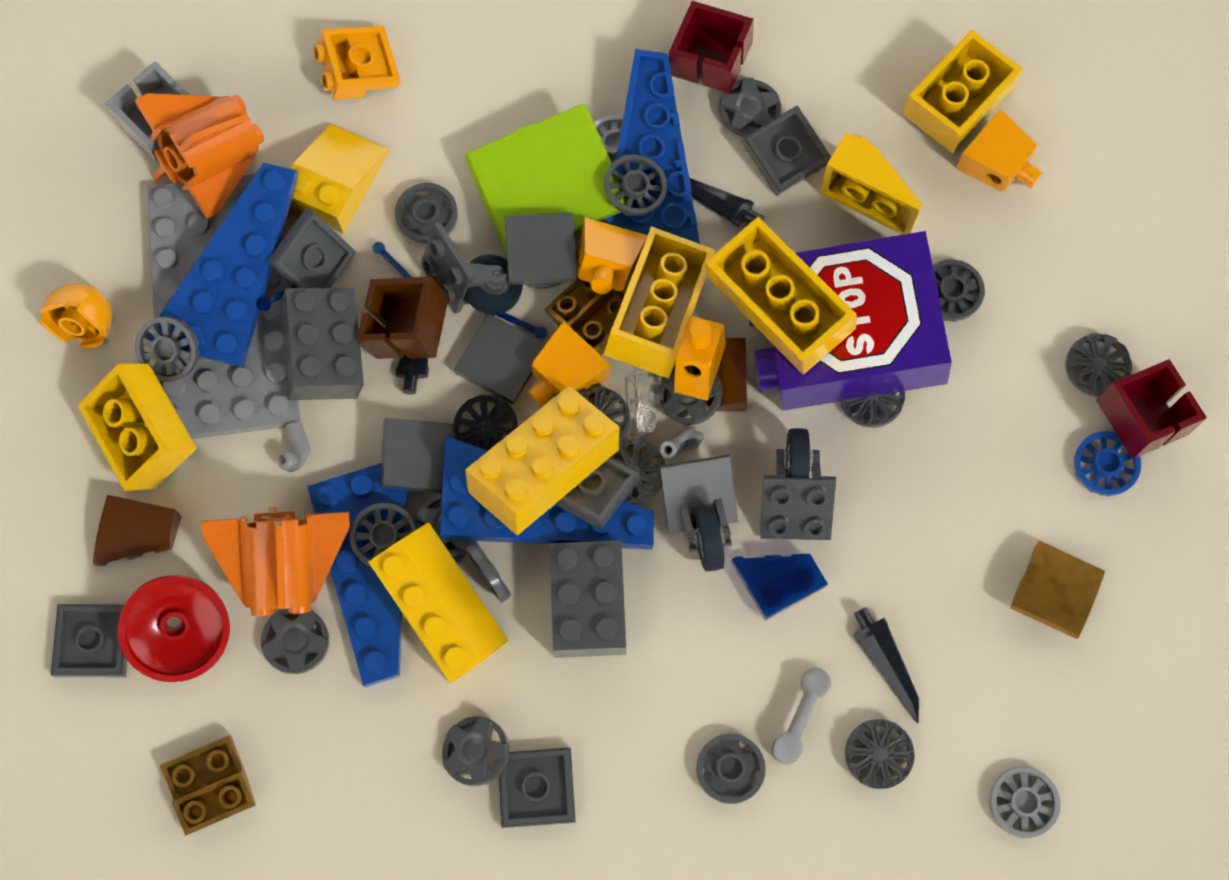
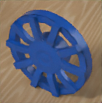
M1103 431L1094 433L1084 439L1075 452V475L1091 493L1094 492L1103 496L1119 495L1129 490L1139 478L1141 458L1133 459L1134 469L1123 467V462L1132 458L1129 454L1121 456L1118 452L1123 443L1115 432ZM1100 439L1101 451H1098L1091 442ZM1106 439L1117 441L1113 449L1107 448ZM1086 447L1095 457L1083 456V449ZM1081 461L1092 464V467L1082 470ZM1095 472L1097 475L1091 482L1085 475ZM1122 472L1132 475V477L1126 483L1118 473ZM1112 477L1121 486L1120 488L1112 489ZM1101 478H1105V488L1096 486Z

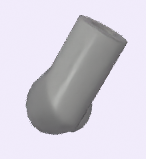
M686 426L661 444L660 453L665 458H672L687 445L691 449H698L704 435L702 432L696 431L695 427Z

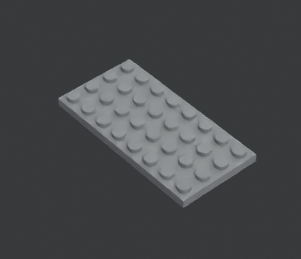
M255 174L243 175L220 213L209 219H206L190 191L181 189L184 186L183 183L147 186L154 318L159 317ZM286 222L284 225L280 243L286 236ZM273 268L244 368L199 357L194 369L184 378L170 382L158 380L191 439L285 428L286 425L292 422H301L299 400H288L280 307L285 288L291 287L290 283ZM181 357L184 360V362L188 365L189 360ZM165 364L161 369L163 374H166ZM175 365V372L178 374L180 370Z

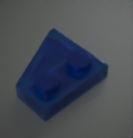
M793 554L784 557L780 555H765L759 558L736 556L731 560L733 567L765 621L828 586L811 554Z

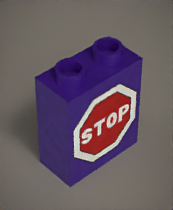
M926 231L796 253L857 314L856 329L804 375L773 344L772 348L754 350L760 391L779 389L783 411L840 402L841 400L948 384L952 361ZM749 320L750 327L755 326V325Z

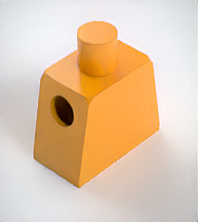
M1000 109L965 149L956 167L959 171L999 191H1006L1015 179L1032 189L1043 175L1041 170L1029 163L1037 149L1036 143Z
M585 217L577 244V277L580 280L590 282L592 290L598 294H607L611 289L625 290L635 270L647 235Z
M697 317L689 318L676 356L674 393L708 401L726 346L723 324ZM692 366L700 369L701 374H692Z
M563 322L531 365L532 373L539 382L527 394L537 406L542 408L553 396H557L568 386L572 387L579 394L582 391L597 387L611 376V364L568 324Z

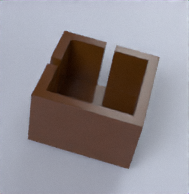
M432 277L370 279L364 305L370 313H362L356 341L376 359L403 358L404 354L408 358H436L449 295ZM375 318H377L383 325H386L385 328Z

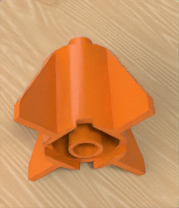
M147 93L134 100L153 131L152 141L158 139L160 147L154 150L161 165L152 175L154 180L157 181L167 175L174 184L181 181L184 184L181 189L190 191L206 219L219 214L259 150V144L264 142L263 133L256 124H252L251 119L246 113V105L239 95L218 97Z
M269 507V512L254 514V521L247 522L246 516L235 519L201 520L202 537L243 605L251 609L252 616H269L274 614L273 609L288 608V612L293 614L311 611L310 604L316 601L350 528L349 512L319 514L304 512V519H295L294 511L278 512L276 507Z

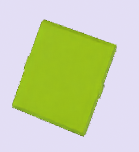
M580 104L538 123L523 126L512 134L471 150L464 155L506 257L505 216L573 213L575 234L582 229L585 217L602 221L621 213V211L608 202L609 200L604 191V178L612 162L586 104ZM611 175L610 183H620L619 179ZM611 189L614 196L622 192V189ZM626 196L619 200V202H621L624 205H626L628 201Z

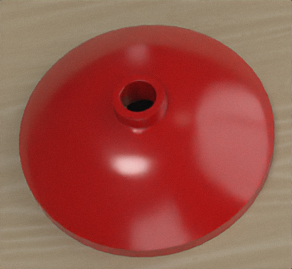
M183 575L158 577L140 586L125 602L118 621L119 645L127 661L141 674L163 682L187 681L208 671L223 655L230 635L228 611L220 596L206 583ZM172 617H177L181 620V623L177 627H171L167 621Z

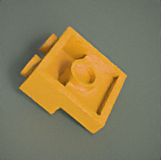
M384 26L321 30L318 42L314 44L313 54L316 63L323 64L322 86L324 91L331 92L333 100L364 98L367 90L398 88L401 80Z

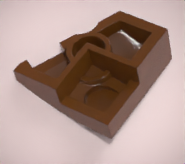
M725 338L726 346L717 371V375L722 383L723 396L716 412H745L747 406L746 338ZM714 397L708 399V401H705L708 407L711 406Z
M107 495L98 527L93 564L106 566V562L123 558L130 560L141 557L144 553L148 552L159 553L171 550L182 516L172 508Z

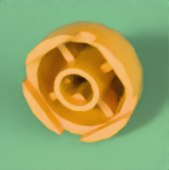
M71 283L62 285L49 294L40 309V312H42L41 324L50 334L65 343H68L70 338L83 341L78 347L84 349L101 346L108 335L113 320L109 302L96 287L89 284Z

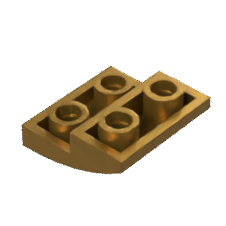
M577 278V282H573L544 310L558 326L565 322L602 355L625 295L614 289H611L607 294H598L592 290L590 282Z
M1038 541L1033 549L1025 574L1019 582L1010 609L1078 639L1094 604L1105 570Z
M231 734L160 765L174 799L171 801L185 836L256 805Z

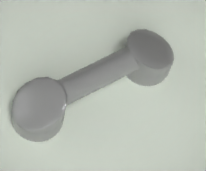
M811 668L804 673L801 679V688L804 694L788 731L778 736L773 743V756L782 764H792L801 756L803 743L800 738L817 699L824 696L831 687L830 676L820 668Z

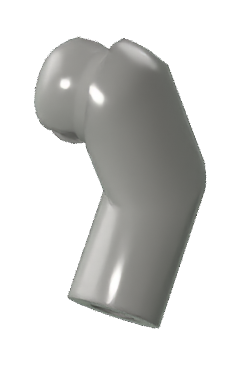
M300 421L292 422L285 426L291 445L283 455H279L278 465L282 470L288 472L299 470L311 449Z

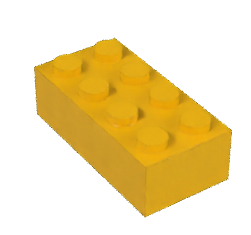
M759 217L753 220L705 262L708 279L803 375L856 329L857 314Z
M651 226L611 329L603 355L669 379L688 320L692 317L707 275L705 262L714 255L715 249Z
M568 386L465 469L468 493L518 536L619 451V426L572 387Z

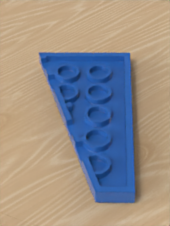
M635 49L616 160L626 155H641L653 160L665 174L667 192L663 202L655 211L645 216H627L621 212L606 218L605 223L647 236L652 226L701 244L668 54ZM629 162L631 171L637 170L639 163ZM623 164L615 169L622 175H626ZM644 165L642 172L649 175L653 171ZM657 176L650 180V185H660ZM647 191L655 199H658L660 191ZM644 197L642 198L645 207L652 205ZM633 200L631 208H639L637 200Z
M268 163L262 164L159 315V317L173 316L185 321L190 326V329L195 332L199 341L198 350H200V358L244 368L272 271V267L267 261L280 243L299 176L296 170ZM158 323L157 327L162 332L161 324ZM171 324V334H172V332H173L174 329H175V325H173V324ZM150 332L147 333L148 338L155 339ZM182 332L178 341L186 338L184 332ZM189 344L181 347L182 349L191 351Z
M446 436L440 539L529 544L621 540L622 548L652 550L654 545V512L623 501L602 530L597 529L561 507L553 505L517 536L468 493L465 469L484 455L487 450Z
M382 463L307 486L315 514L349 512L350 528L330 570L361 680L365 688L400 677L402 612L373 568L365 565L357 558L350 543L352 523L356 516L366 507L377 503H392L406 510L408 490L381 488ZM382 510L380 513L382 520L386 521L388 510ZM369 514L366 516L369 522L372 524L376 523L374 515ZM401 514L395 516L393 525L403 518ZM359 526L357 529L358 533H369V530L363 526ZM406 527L398 531V533H405ZM358 541L357 545L361 548L370 541ZM376 548L367 553L365 557L369 560L372 559Z

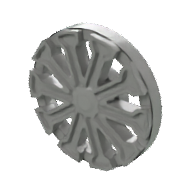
M1028 767L1011 769L999 776L991 787L989 797L991 815L998 826L1008 834L1020 838L1037 837L1050 830L1058 819L1060 813L1058 790L1049 777L1036 769ZM1017 774L1020 777V788L1012 779L1013 775ZM1029 775L1035 776V782L1031 787H1028ZM1005 783L1012 794L1001 790V784ZM1042 785H1046L1048 788L1047 793L1039 795L1037 793ZM999 797L1010 801V803L999 806L996 800ZM1050 800L1053 802V808L1050 809L1042 806L1041 802ZM1013 810L1006 821L1000 816L1002 812ZM1037 813L1047 816V823H1043ZM1020 816V830H1016L1013 828V824ZM1028 817L1035 825V831L1030 832Z

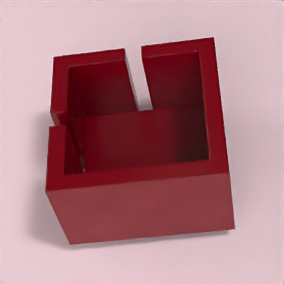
M691 1L669 50L671 75L696 84L700 78L703 79V86L731 94L741 71V65L744 64L753 43L754 19Z
M1170 359L1113 382L1096 400L1132 459L1156 450L1162 444L1165 446L1188 436L1207 419L1190 391L1180 397L1170 408L1167 405L1186 386Z

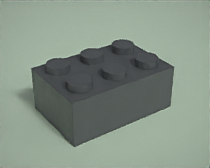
M285 288L280 307L288 400L357 399L364 381L360 344L356 341L359 328L355 288Z
M621 540L550 543L552 632L555 658L626 655Z

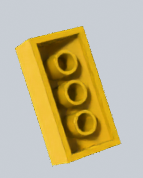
M429 522L368 561L450 684L508 642V639Z

